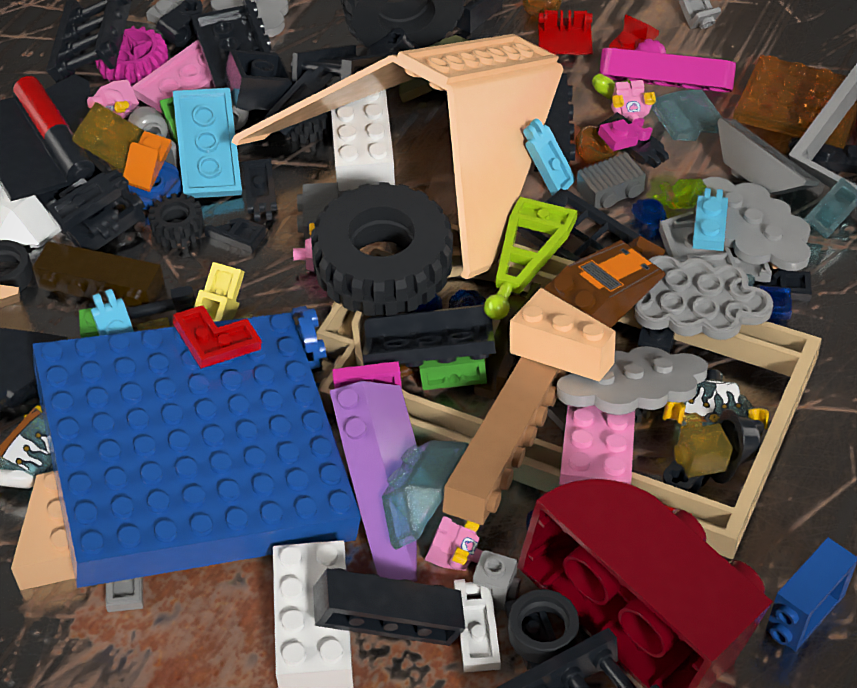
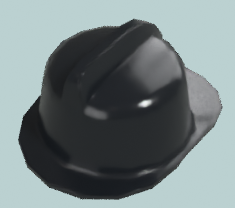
M726 409L722 412L710 438L706 455L716 461L715 469L711 475L715 482L720 484L729 482L740 464L756 458L761 447V436L764 429L762 421L738 416L732 409Z

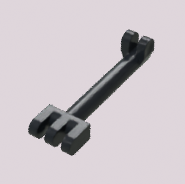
M191 286L170 289L172 297L170 299L126 308L129 319L133 320L173 310L179 313L192 309L196 302ZM94 301L91 302L88 306V308L96 307Z

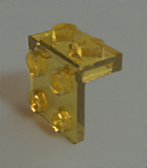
M95 102L74 133L72 140L116 168L123 169L126 166L131 142L139 143L144 130Z

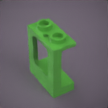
M470 356L457 357V360L451 363H438L437 360L424 361V364L419 366L423 390L487 383L485 359L472 360Z

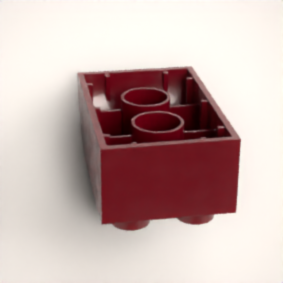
M578 480L556 487L537 499L517 568L540 590L548 589L559 592L571 600L578 612L579 627L590 637L609 627L617 637V663L644 688H649L655 684L660 688H710L736 661L773 603L764 594V583L755 570L742 561L731 560L728 562L706 542V533L694 516L682 509L671 511L647 491L615 480Z

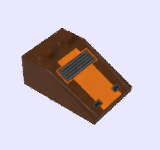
M620 240L566 266L544 287V290L612 328L666 274L662 269Z

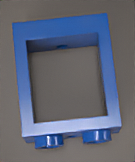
M829 537L818 547L777 592L765 629L775 641L782 645H787L795 652L845 596L857 565V556Z

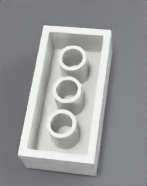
M386 89L331 110L338 190H354L360 185H379V182H389L390 185H395Z
M344 540L273 546L275 655L278 688H354L350 631L315 626L313 586L327 568H341L347 571Z

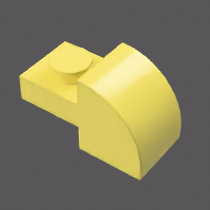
M213 262L204 291L199 290L194 308L204 305L214 322L233 320L240 304L236 302L245 272Z

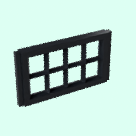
M561 188L545 202L561 207L568 205L581 214L577 217L570 234L584 243L573 253L561 246L555 252V256L576 262L580 260L578 256L589 246L599 251L605 247L596 242V240L606 231L614 234L626 244L640 236L567 189L563 190ZM585 218L601 226L591 237L575 228ZM518 226L517 231L521 233V236L539 248H542L549 240L548 237L539 231Z

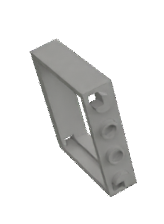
M856 64L789 153V158L813 177L820 180L824 185L857 202V185L811 161L857 100Z

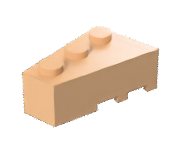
M540 288L510 320V353L600 382L614 365L616 331Z
M54 471L36 475L11 566L20 591L75 578Z

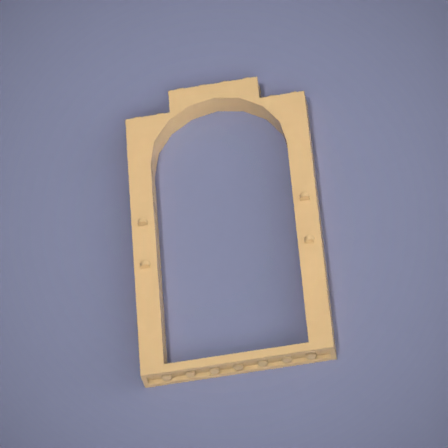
M451 224V232L453 233L452 271L447 278L460 276L463 271L460 229L455 224ZM514 243V247L538 252V250ZM374 248L370 255L384 257L394 254ZM502 249L498 261L489 271L472 278L496 282ZM553 255L523 291L528 293L532 282L541 284V288L544 289L566 266L574 263V261ZM510 262L507 275L517 277L525 268V265ZM335 301L327 318L321 321L316 329L317 340H323L326 356L336 359L334 369L364 366L361 341L365 333V320L371 316H366L363 312L356 311V313L344 308L341 302L338 304ZM633 307L618 321L642 329V325L635 318V308ZM767 321L759 325L742 324L739 333L726 340L710 338L703 332L694 336H681L675 333L674 340L791 377L735 507L632 472L631 485L647 491L666 506L691 513L702 525L706 533V542L720 555L733 559L811 376L818 359L822 338ZM332 371L328 378H324L321 381L318 391L325 412L335 415L330 390L335 389ZM402 389L416 444L460 460L482 424L483 419L412 395ZM535 438L532 447L526 446L523 463L520 468H514L512 480L549 492L561 486L559 485L563 447Z

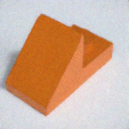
M144 131L139 143L131 142L123 174L129 182L128 185L148 192L151 191L172 147L171 139Z

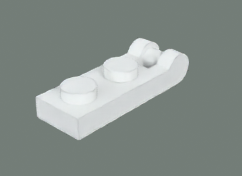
M465 579L454 580V589L461 590L466 628L460 634L464 673L500 670L501 660L491 589L474 584L473 582H465ZM480 596V599L467 600V597Z

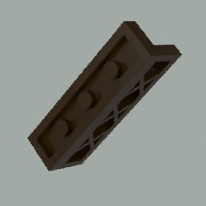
M532 282L527 297L510 295L508 299L510 305L509 313L506 317L500 319L494 335L496 353L489 354V357L485 358L487 383L476 384L474 386V395L497 399L521 356L510 353V320L541 288V284Z

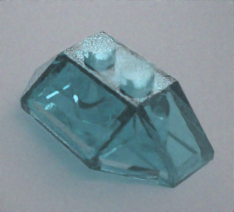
M430 440L419 447L417 445L411 446L402 455L401 460L403 463L400 468L389 476L387 480L389 486L382 495L390 543L395 550L420 538L428 520L433 516L443 500L445 484L469 446V443Z

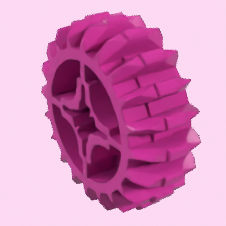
M133 25L130 29H125L115 68L110 70L102 59L95 61L96 66L103 79H108L109 83L117 80H128L132 86L168 61L167 44H165L161 34H155L154 29L146 30L144 26L136 29Z

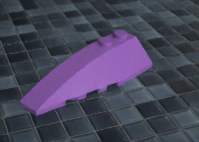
M360 381L330 390L349 472L377 574L384 578L408 579L415 582L417 581V444L402 388L400 385Z

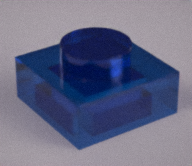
M759 286L760 289L769 293L773 299V310L770 318L790 320L792 314L791 288Z

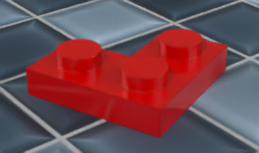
M204 305L173 314V325L201 369L261 350L262 340L247 318L217 327Z

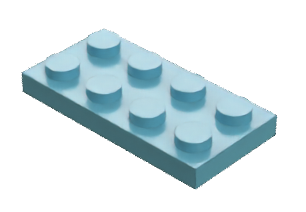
M230 88L173 91L183 194L187 195V199L190 196L205 198L242 195L237 145L232 143L235 127Z

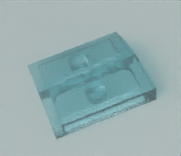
M683 90L657 97L656 102L651 107L673 140L696 141L701 132L719 133L717 122L720 118H723L703 90Z

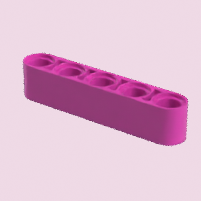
M603 48L599 74H603L613 81H624L627 79L630 81L643 80L644 84L714 92H732L736 63L720 59Z

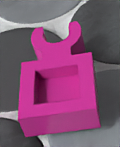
M643 118L634 119L631 124L622 119L600 125L598 135L613 151L636 146L638 140L645 141L650 139L653 129L651 127L642 128L644 124Z

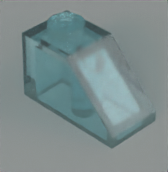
M842 177L804 220L827 239L857 207V189Z

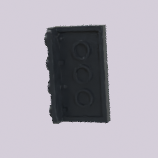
M243 0L242 6L191 16L192 25L215 89L228 88L224 77L230 49L270 52L272 50L268 34L264 35L262 18H257L258 9L255 1Z
M484 305L369 317L364 323L366 335L362 354L364 365L399 361V364L404 363L406 367H417L423 365L424 361L437 360L438 363H451L456 361L457 357L470 356L472 360H481L488 358L489 354L496 353L492 319L486 315Z

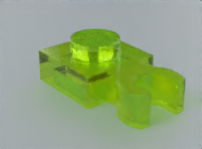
M678 179L673 186L668 182H664L659 185L663 193L654 194L652 198L658 206L668 205L670 209L694 208L698 195H702L707 186L702 179Z

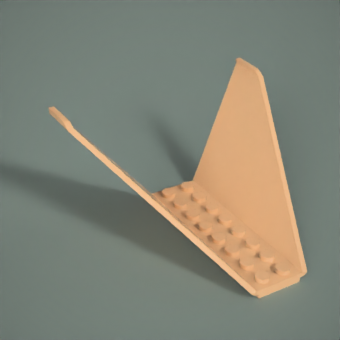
M515 34L400 51L397 55L388 56L234 135L232 143L242 145L264 140L273 132L414 78L422 77L430 81L429 85L441 91L447 90L463 271L460 276L469 279L489 271L498 261L505 240L510 214L520 197L532 162V157L525 146L527 139L523 130L535 118L539 119L543 125L545 124L563 72V67L557 62L558 56Z

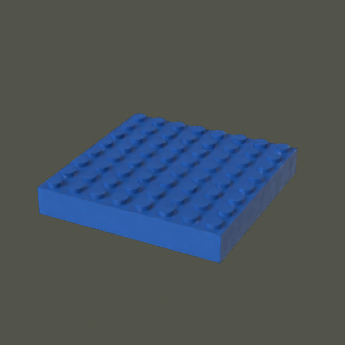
M291 313L247 318L262 340L261 350L202 369L197 364L175 327L33 344L34 374L77 588L273 555V546L341 540L349 542L356 540L361 514ZM246 318L217 321L214 323L217 327H220Z

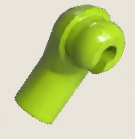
M603 74L595 75L592 79V85L595 90L605 98L612 99L615 82ZM629 79L624 80V81H621V82H626V81H628V83L631 82Z

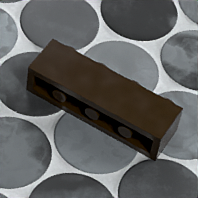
M47 241L32 267L39 288L93 299V295L99 293L104 303H108L105 291L112 289L115 298H122L125 306L128 307L156 302L165 286L161 264Z

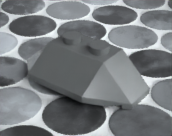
M720 118L718 120L723 162L732 168L731 173L737 178L759 184L766 188L769 194L773 195L816 187L820 183V180L813 177L762 140L736 119Z

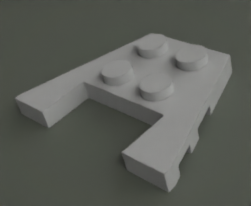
M693 211L660 221L659 232L668 256L680 262L699 258L707 261L713 267L733 265L742 269L748 276V280L770 282L772 271L768 262L760 265L745 263L738 257H733L730 248L725 246L723 251L692 248L695 227V213Z

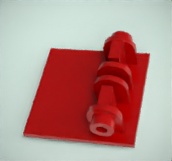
M557 10L539 12V47L554 55H593L592 13H587V10L574 11L573 18H571V10H568V18H563V10H560V18H558Z

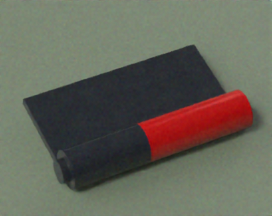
M34 76L20 78L13 87V97L0 100V185L10 201L71 186L82 178L87 181L95 170L94 163L40 81Z

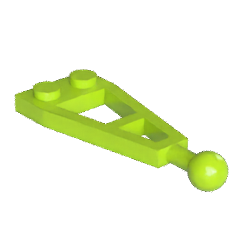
M524 197L518 199L509 217L497 271L496 288H499L497 294L488 297L484 304L485 313L489 318L500 320L507 316L510 309L508 299L511 293L520 294L567 240L577 220V210ZM518 226L552 235L538 252L514 247ZM510 262L525 265V268L517 277L507 275Z

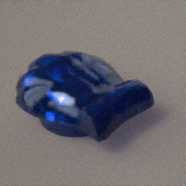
M651 198L639 199L637 203L632 205L631 211L633 216L641 224L647 226L649 232L659 229L660 221L668 219L663 205L658 200Z

